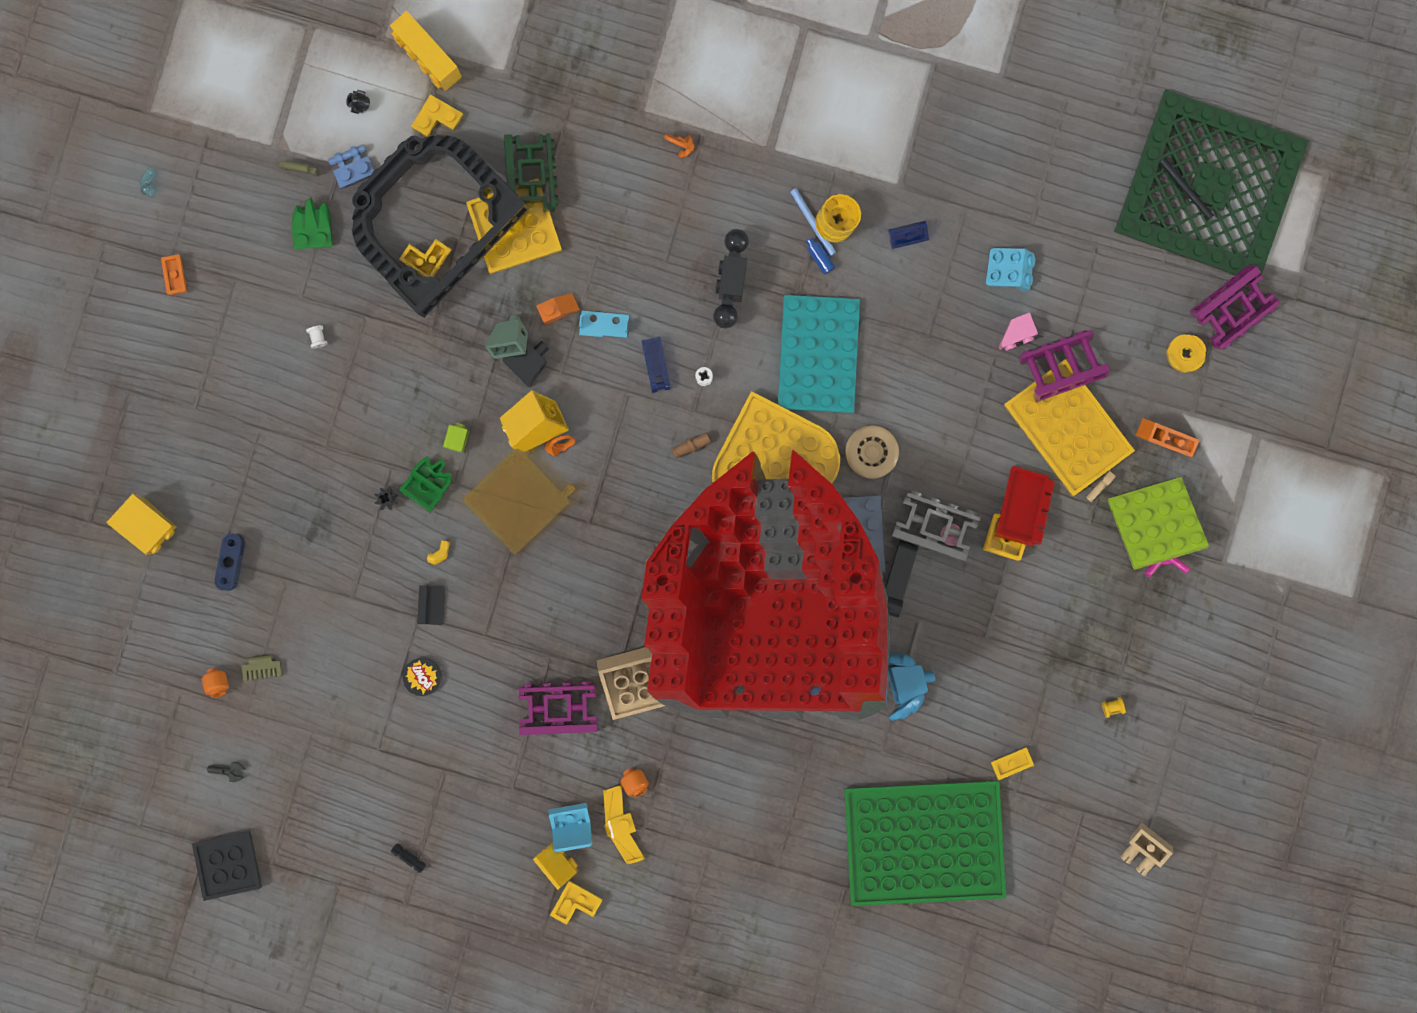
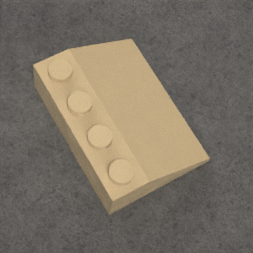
M646 647L597 660L599 676L613 720L665 706L647 692L652 653Z

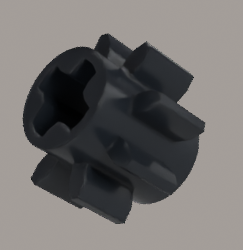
M357 89V91L348 94L346 105L351 108L350 112L359 114L368 110L370 99L365 96V91Z
M390 487L387 491L380 488L381 492L374 494L378 499L375 504H381L380 510H384L385 506L392 510V505L398 504L395 501V497L398 494H392V488ZM388 495L390 501L385 502L382 500V497Z

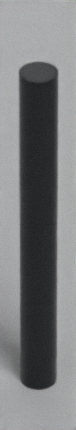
M1163 158L1159 162L1160 165L1208 220L1211 219L1214 214L1167 159Z

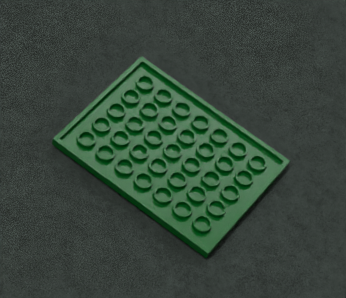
M999 781L844 788L851 906L1006 898Z

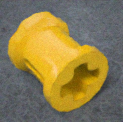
M1121 697L1114 701L1102 702L1106 718H1109L1110 715L1126 713Z

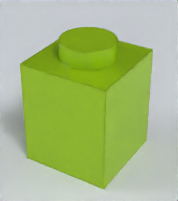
M455 423L454 426L449 425L443 447L464 453L470 431L465 429V425Z

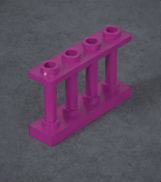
M1083 330L1071 338L1063 337L1054 344L1046 343L1037 350L1033 351L1030 349L1022 353L1019 360L1020 365L1028 363L1037 384L1033 394L1036 402L1108 377L1110 372L1108 365L1098 363L1089 343L1094 335L1092 330ZM1082 344L1091 365L1090 370L1084 372L1080 370L1071 347ZM1063 350L1073 371L1072 376L1067 378L1062 377L1053 355ZM1046 357L1055 381L1048 385L1044 383L1035 360Z

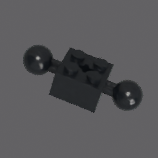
M733 229L726 234L724 243L729 251V256L724 255V261L720 260L718 275H721V279H717L716 294H719L722 304L715 309L713 319L717 326L724 329L731 328L737 322L738 314L733 307V302H742L747 258H741L740 254L748 247L749 239L747 234L740 229Z

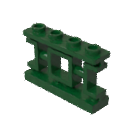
M546 133V135L538 134V144H520L519 135L512 137V134L504 135L507 184L516 192L515 181H518L519 189L529 188V196L521 197L526 203L543 202V212L549 210L555 212V206H559L558 195L554 194V188H557V176H553V169H556L555 157L552 158L551 152L555 150L554 139L550 138V133ZM543 143H546L547 166L544 165V158L534 159V151H542ZM513 144H516V152L526 151V159H517V167H514ZM540 165L541 181L523 182L522 166ZM546 180L549 182L550 203H547V196H537L536 188L546 187Z

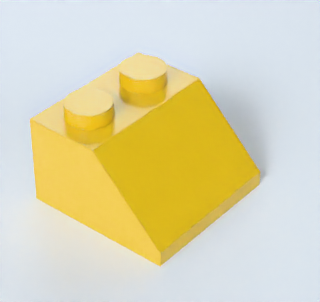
M552 842L539 852L533 860L558 890L578 872V864L572 857L568 858L564 853L565 851L554 852Z

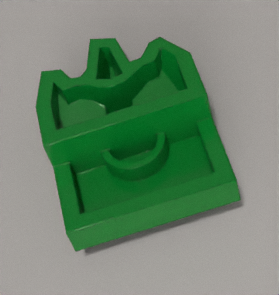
M311 197L306 200L305 209L296 205L292 213L294 249L333 246L331 215L326 202L322 203L320 208H317Z
M426 456L414 467L411 475L401 486L399 492L431 513L449 487L451 473H441L445 466L442 459L436 464L430 465V459Z

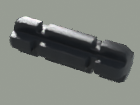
M395 844L391 849L392 854L399 856V859L410 867L413 866L414 870L418 873H421L426 867L424 862L418 861V858L406 849L403 850L401 845Z

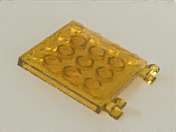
M537 447L526 452L518 449L513 450L462 499L514 555L523 549L571 503L567 498L577 490L570 483L560 492L528 458Z

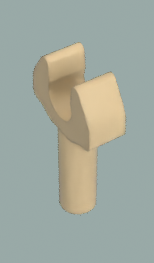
M1111 471L1106 473L1086 498L1092 502L1116 476Z

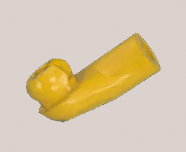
M441 540L439 550L433 554L429 553L427 561L437 565L446 560L451 542Z

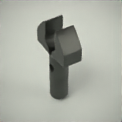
M232 762L228 768L209 765L207 772L227 775L229 782H238L244 776H236L232 771L235 769L245 770V768L240 763Z

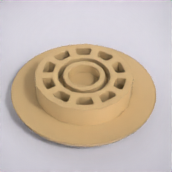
M869 425L859 428L850 436L847 442V462L851 469L862 477L870 479L883 477L893 470L898 461V443L895 437L883 427ZM861 441L864 442L863 446L859 445Z

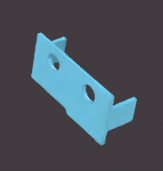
M582 311L579 335L627 338L629 315ZM591 315L597 316L595 322L590 321ZM614 317H618L620 319V322L618 324H614L612 322Z

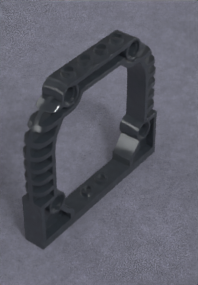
M431 135L422 139L418 136H410L398 145L397 150L384 160L380 168L372 172L371 177L358 187V191L353 195L352 204L355 210L352 217V235L360 253L388 281V284L418 315L425 318L525 215L530 207L464 141L449 135ZM420 144L418 150L414 151L415 146ZM435 154L450 156L455 159L481 186L478 195L488 205V221L493 225L478 242L471 245L469 252L465 256H461L456 261V265L441 280L435 276L423 277L419 271L409 266L402 268L380 245L374 235L372 220L381 210V198L413 164H425ZM493 191V196L488 199V194ZM367 198L366 204L362 206L363 200ZM413 274V279L408 282L409 275Z

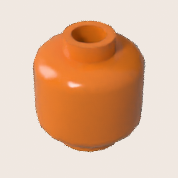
M218 668L208 669L207 673L201 678L205 694L211 696V698L224 696L229 689L226 673L218 670Z
M629 768L623 772L624 776L620 783L628 796L637 798L648 791L649 781L641 769L634 770Z

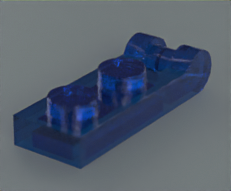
M661 338L642 340L652 393L665 389V391L671 390ZM662 376L663 382L656 383L655 377Z

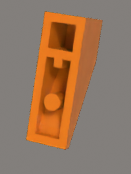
M1142 418L1136 436L1189 457H1193L1199 443V439Z

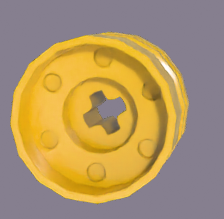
M838 194L831 196L825 201L816 215L815 226L817 232L829 242L837 243L844 241L852 234L861 220L860 207L848 195Z

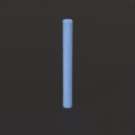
M797 188L793 189L790 193L829 256H832L836 251L829 241L819 235L816 230L814 215Z

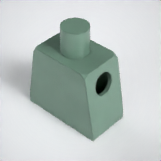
M511 315L509 321L499 322L495 325L485 344V347L494 359L526 353L528 331L521 322L520 317Z

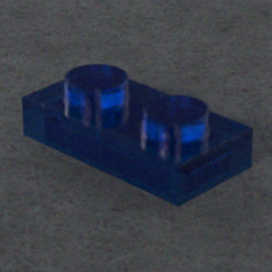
M926 221L888 229L892 249L929 240Z

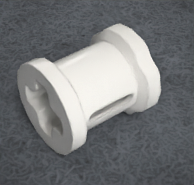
M321 325L306 329V332L310 335L312 343L310 346L312 349L328 345L322 332L324 328Z
M706 367L699 368L695 375L700 386L709 385L713 379L711 370ZM707 373V377L709 379H704V381H701V376L699 375Z

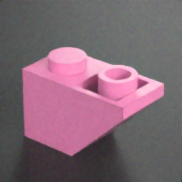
M1030 313L1014 318L1009 322L998 346L1000 350L1005 348L1006 351L1016 348L1017 343L1023 341L1024 344L1034 341V337L1038 332Z

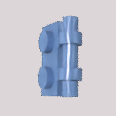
M364 145L353 146L350 150L341 154L340 152L336 153L334 157L328 159L331 166L339 164L340 168L333 172L341 190L371 177L374 168L369 157L367 156L362 159L360 157L361 153L366 152ZM352 157L355 158V162L345 165V160Z

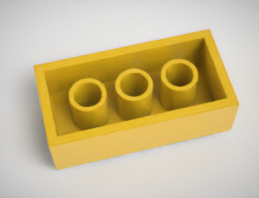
M405 11L390 25L393 31L390 34L393 36L394 41L404 48L406 54L413 62L417 60L416 63L425 75L429 73L428 76L438 89L442 88L444 91H447L462 77L455 63L408 11Z

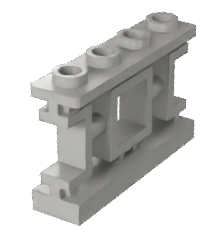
M915 491L907 492L903 505L912 507L906 525L896 522L891 537L965 562L970 547L961 544L967 527L977 529L980 517L976 516L977 513L966 510V512L960 511L958 506L950 503L945 506L940 504L941 500L930 497L929 500L922 498V494ZM910 500L936 509L928 508L925 517L916 515L914 513L917 504L910 502ZM947 512L972 520V523L964 521L961 530L951 527L954 517L947 515ZM930 514L948 520L942 537L925 531ZM911 521L922 525L919 534L926 536V538L917 537L900 531V529L909 530ZM948 534L956 536L958 540L955 547L962 549V552L938 544L937 541L945 543Z

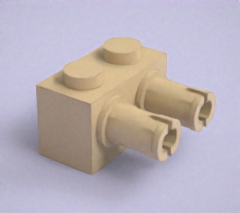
M1141 823L1130 836V845L1120 857L1123 860L1126 859V863L1130 864L1139 852L1144 854L1146 857L1136 867V870L1139 873L1142 872L1141 875L1146 876L1155 864L1160 868L1173 854V846L1145 824Z

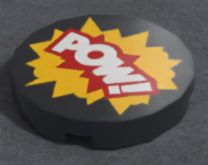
M418 658L412 660L403 671L404 686L410 693L416 696L430 695L440 685L442 677L440 668L430 659Z

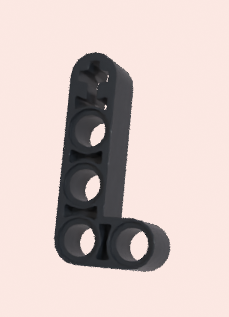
M901 540L898 543L885 586L888 595V613L890 616L897 618L902 610L904 594L918 551L917 545Z

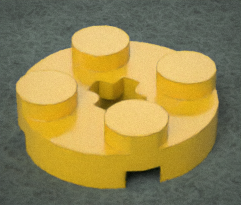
M1179 335L1170 342L1166 350L1168 362L1175 370L1181 373L1193 372L1205 362L1206 347L1197 336ZM1183 349L1191 351L1189 354L1190 358L1182 356Z

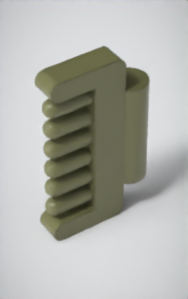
M290 161L279 162L278 167L284 171L287 169L313 174L316 177L319 175L317 168L309 167L306 164Z
M272 655L249 657V664L242 665L244 681L248 680V676L249 680H252L253 677L257 680V670L259 679H262V671L264 679L267 678V673L268 678H271L272 674L274 678L282 676L281 661H273Z

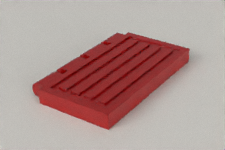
M1012 466L995 536L1031 547L1034 544L1041 545L1044 531L1041 529H1045L1048 514L1045 512H1049L1055 482L1049 480L1047 475Z

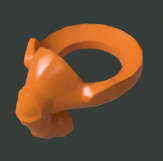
M664 135L667 141L686 148L685 151L680 150L678 158L686 157L694 151L693 138L690 135L684 139L681 136Z
M570 435L553 438L546 442L545 450L551 456L556 457L560 451L566 452L569 447L573 446L575 438ZM562 439H570L566 443H556L557 441Z

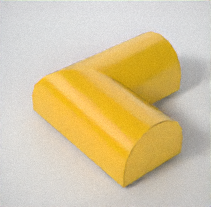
M437 239L434 240L426 254L409 244L399 260L419 271L423 277H433L452 249Z

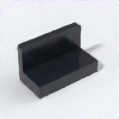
M419 585L417 624H443L444 587Z

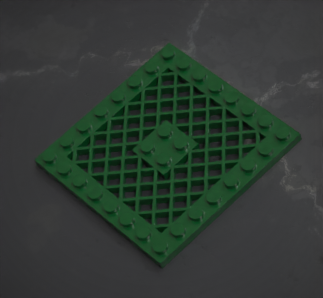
M1165 89L1114 232L1233 275L1238 274L1248 265L1257 266L1261 271L1259 274L1262 275L1309 140ZM1184 120L1188 129L1180 132L1177 123ZM1190 121L1196 122L1198 125L1192 127ZM1173 127V130L1176 135L1169 138L1171 129ZM1202 127L1206 136L1198 139L1194 130ZM1208 127L1215 129L1216 131L1210 133ZM1190 132L1194 141L1186 144L1182 135ZM1220 133L1224 142L1216 145L1212 136ZM1225 133L1235 137L1228 140ZM1178 138L1182 147L1174 150L1170 141ZM1208 139L1211 148L1204 151L1200 142ZM1238 140L1241 149L1234 152L1230 143ZM1244 140L1252 142V144L1246 146ZM1196 144L1199 153L1192 156L1188 147ZM1226 145L1230 154L1222 157L1218 148ZM1165 146H1167L1169 153L1162 155ZM1256 146L1260 155L1252 158L1248 149ZM1261 146L1269 148L1271 150L1264 152ZM1184 150L1188 159L1180 162L1176 153ZM1214 151L1217 160L1210 163L1206 154ZM1244 152L1247 161L1240 163L1236 154ZM1273 152L1277 162L1270 164L1266 155ZM1172 156L1175 162L1173 168H1178L1181 177L1203 203L1209 206V210H1213L1217 219L1209 222L1199 209L1198 213L1191 216L1187 207L1194 203L1190 201L1185 204L1181 196L1184 194V191L1179 192L1176 182L1164 168L1156 173L1159 162L1163 158ZM1201 156L1204 162L1200 161L1197 167L1194 159ZM1231 157L1235 166L1228 169L1224 160ZM1262 158L1265 167L1258 170L1254 161ZM1190 162L1193 171L1186 174L1182 165ZM1220 163L1222 169L1215 167L1213 165ZM1250 164L1253 173L1245 175L1242 166ZM1279 164L1275 174L1272 167ZM1237 169L1241 178L1234 181L1236 174L1231 171ZM1267 170L1271 179L1264 182L1260 173ZM1165 173L1169 182L1161 185L1157 176ZM1195 174L1192 184H1190L1188 177ZM1255 175L1259 185L1251 187L1248 178ZM1154 180L1157 188L1150 190ZM1243 181L1247 190L1239 193L1235 184ZM1273 182L1270 191H1268L1266 185ZM1171 185L1175 194L1167 197L1163 188ZM1261 187L1265 197L1257 199L1254 190ZM1232 188L1235 196L1228 199ZM1159 191L1163 200L1155 203L1151 194ZM1249 193L1253 202L1245 205L1241 196ZM1177 197L1181 206L1173 209L1169 200ZM1148 198L1151 205L1144 208L1146 199ZM1237 199L1241 208L1233 211L1229 202ZM1266 200L1264 208L1262 209L1260 202ZM1165 203L1169 212L1161 215L1157 206ZM1255 205L1259 214L1251 217L1247 208ZM1226 206L1229 213L1221 217L1218 210L1223 211ZM1153 208L1157 217L1149 220L1145 211ZM1183 209L1187 218L1179 221L1175 212ZM1243 210L1247 220L1239 223L1235 214ZM1171 215L1175 224L1167 227L1163 218ZM1201 215L1204 225L1197 228L1193 218ZM1231 216L1235 225L1227 229L1223 219ZM1260 217L1256 228L1253 220ZM1159 220L1161 227L1151 223ZM1189 221L1193 230L1185 233L1181 224ZM1219 222L1223 231L1215 234L1211 225ZM1249 223L1253 232L1245 235L1241 226ZM1177 227L1179 233L1171 231L1170 229ZM1207 228L1210 237L1203 240L1199 230ZM1236 228L1240 238L1233 241L1229 231ZM1194 233L1197 240L1188 236ZM1225 234L1228 243L1221 246L1217 237ZM1254 235L1250 245L1247 238ZM1213 240L1215 246L1207 244L1205 242ZM1242 240L1246 250L1239 253L1235 243ZM1230 246L1233 252L1224 250V248Z

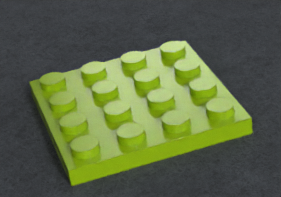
M1182 477L1115 496L1107 501L1134 570L1200 551L1209 546Z

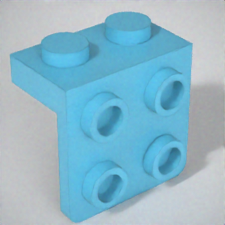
M992 248L989 255L986 284L995 287H1016L1022 291H1030V286L1033 283L1032 269L1035 265L1034 253L1027 249Z
M587 803L548 809L554 852L585 848L592 845L591 820Z

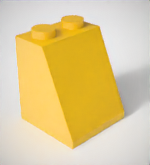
M533 390L500 417L503 425L502 429L509 438L510 446L523 452L569 430L556 401Z
M132 494L106 522L146 555L156 554L161 549L163 541L165 539L169 540L174 535V529L176 528L144 496Z

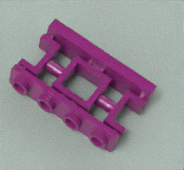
M1248 265L1189 311L1192 317L1197 319L1198 324L1210 323L1216 332L1209 339L1213 343L1212 346L1220 350L1228 348L1234 339L1243 336L1248 328L1260 323L1262 317L1274 312L1276 306L1280 304V301L1275 299L1273 293L1268 292L1263 296L1256 283L1263 279L1262 275L1259 274L1261 271L1257 266ZM1245 284L1252 291L1247 296H1245L1242 290H1239ZM1238 298L1246 310L1233 319L1226 307ZM1255 298L1260 304H1263L1256 310L1250 303ZM1216 307L1222 314L1217 319L1210 313ZM1227 321L1229 326L1233 328L1225 334L1220 326Z
M564 682L558 687H553V683H542V687H534V684H522L523 688H518V699L528 700L529 719H519V735L598 732L597 716L587 715V697H596V685H592V682H580V686H573V682ZM590 690V693L582 694V703L572 704L571 694H564V691ZM551 691V695H544V705H533V695L525 696V692ZM567 698V717L549 718L548 699ZM572 711H583V721H591V724L565 725V722L572 721ZM544 712V722H552V725L526 726V723L534 722V713Z

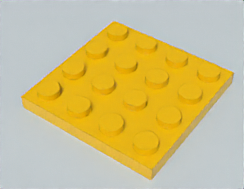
M516 185V193L520 197L529 196V188L519 189V186ZM536 188L537 196H544L542 188ZM493 193L488 194L487 198H491ZM480 198L467 201L466 204L478 240H480L493 225L488 221V205ZM543 202L527 203L530 209L484 256L490 275L562 251L550 212H543Z

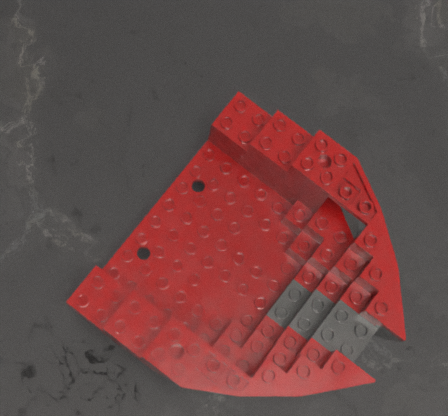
M792 450L789 479H766L759 458L752 451L709 485L670 527L646 562L641 599L649 607L644 646L652 653L647 692L655 700L667 707H673L708 718H728L729 710L759 711L766 719H803L804 711H835L840 719L860 720L874 715L881 709H886L888 666L891 644L887 607L888 595L883 582L880 561L862 524L833 484L797 452ZM691 540L695 544L699 545L692 551V553L687 559L689 541ZM744 686V692L740 695L736 694L737 689ZM815 687H821L819 694L812 695V690Z

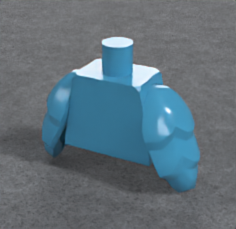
M890 652L889 665L895 667L888 668V676L895 704L901 705L888 718L891 721H896L898 719H905L911 713L918 711L924 702V693L928 692L927 683L934 682L935 675L932 670L923 672L922 666L916 665V661L912 657L904 653L898 652L895 654Z

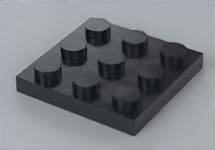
M251 831L192 844L203 901L262 888Z

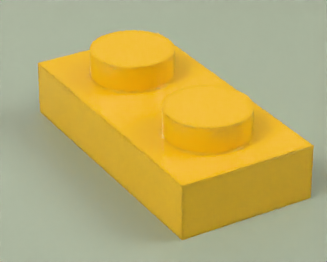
M1027 747L990 762L997 780L1034 766Z

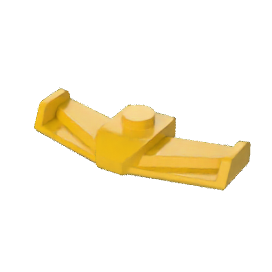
M622 785L603 790L604 827L607 836L611 838L626 864L644 860V855L630 835V833L636 832L631 812L623 813Z

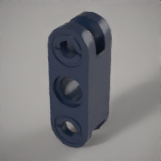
M227 534L222 540L214 583L218 589L223 591H231L238 584L245 549V540L238 534ZM229 557H232L234 564L229 568L226 565V561Z

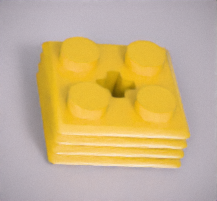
M993 514L983 550L1020 561L1026 545L1010 540L1005 542V539L996 537L1000 514Z

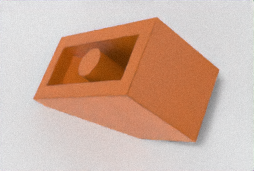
M572 293L554 297L536 305L545 326L580 311Z

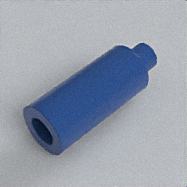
M813 238L806 241L809 246L807 250L825 275L832 271L835 265L821 244L815 242Z

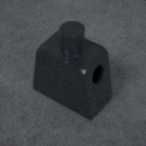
M540 341L534 348L527 342L525 354L504 357L502 361L530 387L547 365L542 356L549 350V347L543 341Z

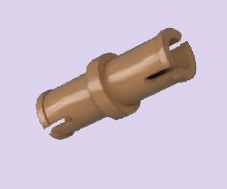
M705 432L691 440L690 438L687 439L685 443L671 448L675 459H678L690 452H696V449L711 442Z

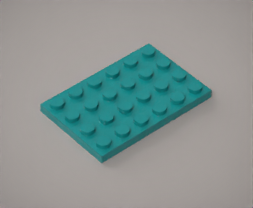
M784 295L778 391L779 406L787 410L854 414L860 299Z

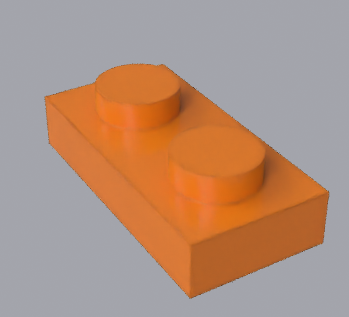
M181 255L161 257L167 295L188 293Z

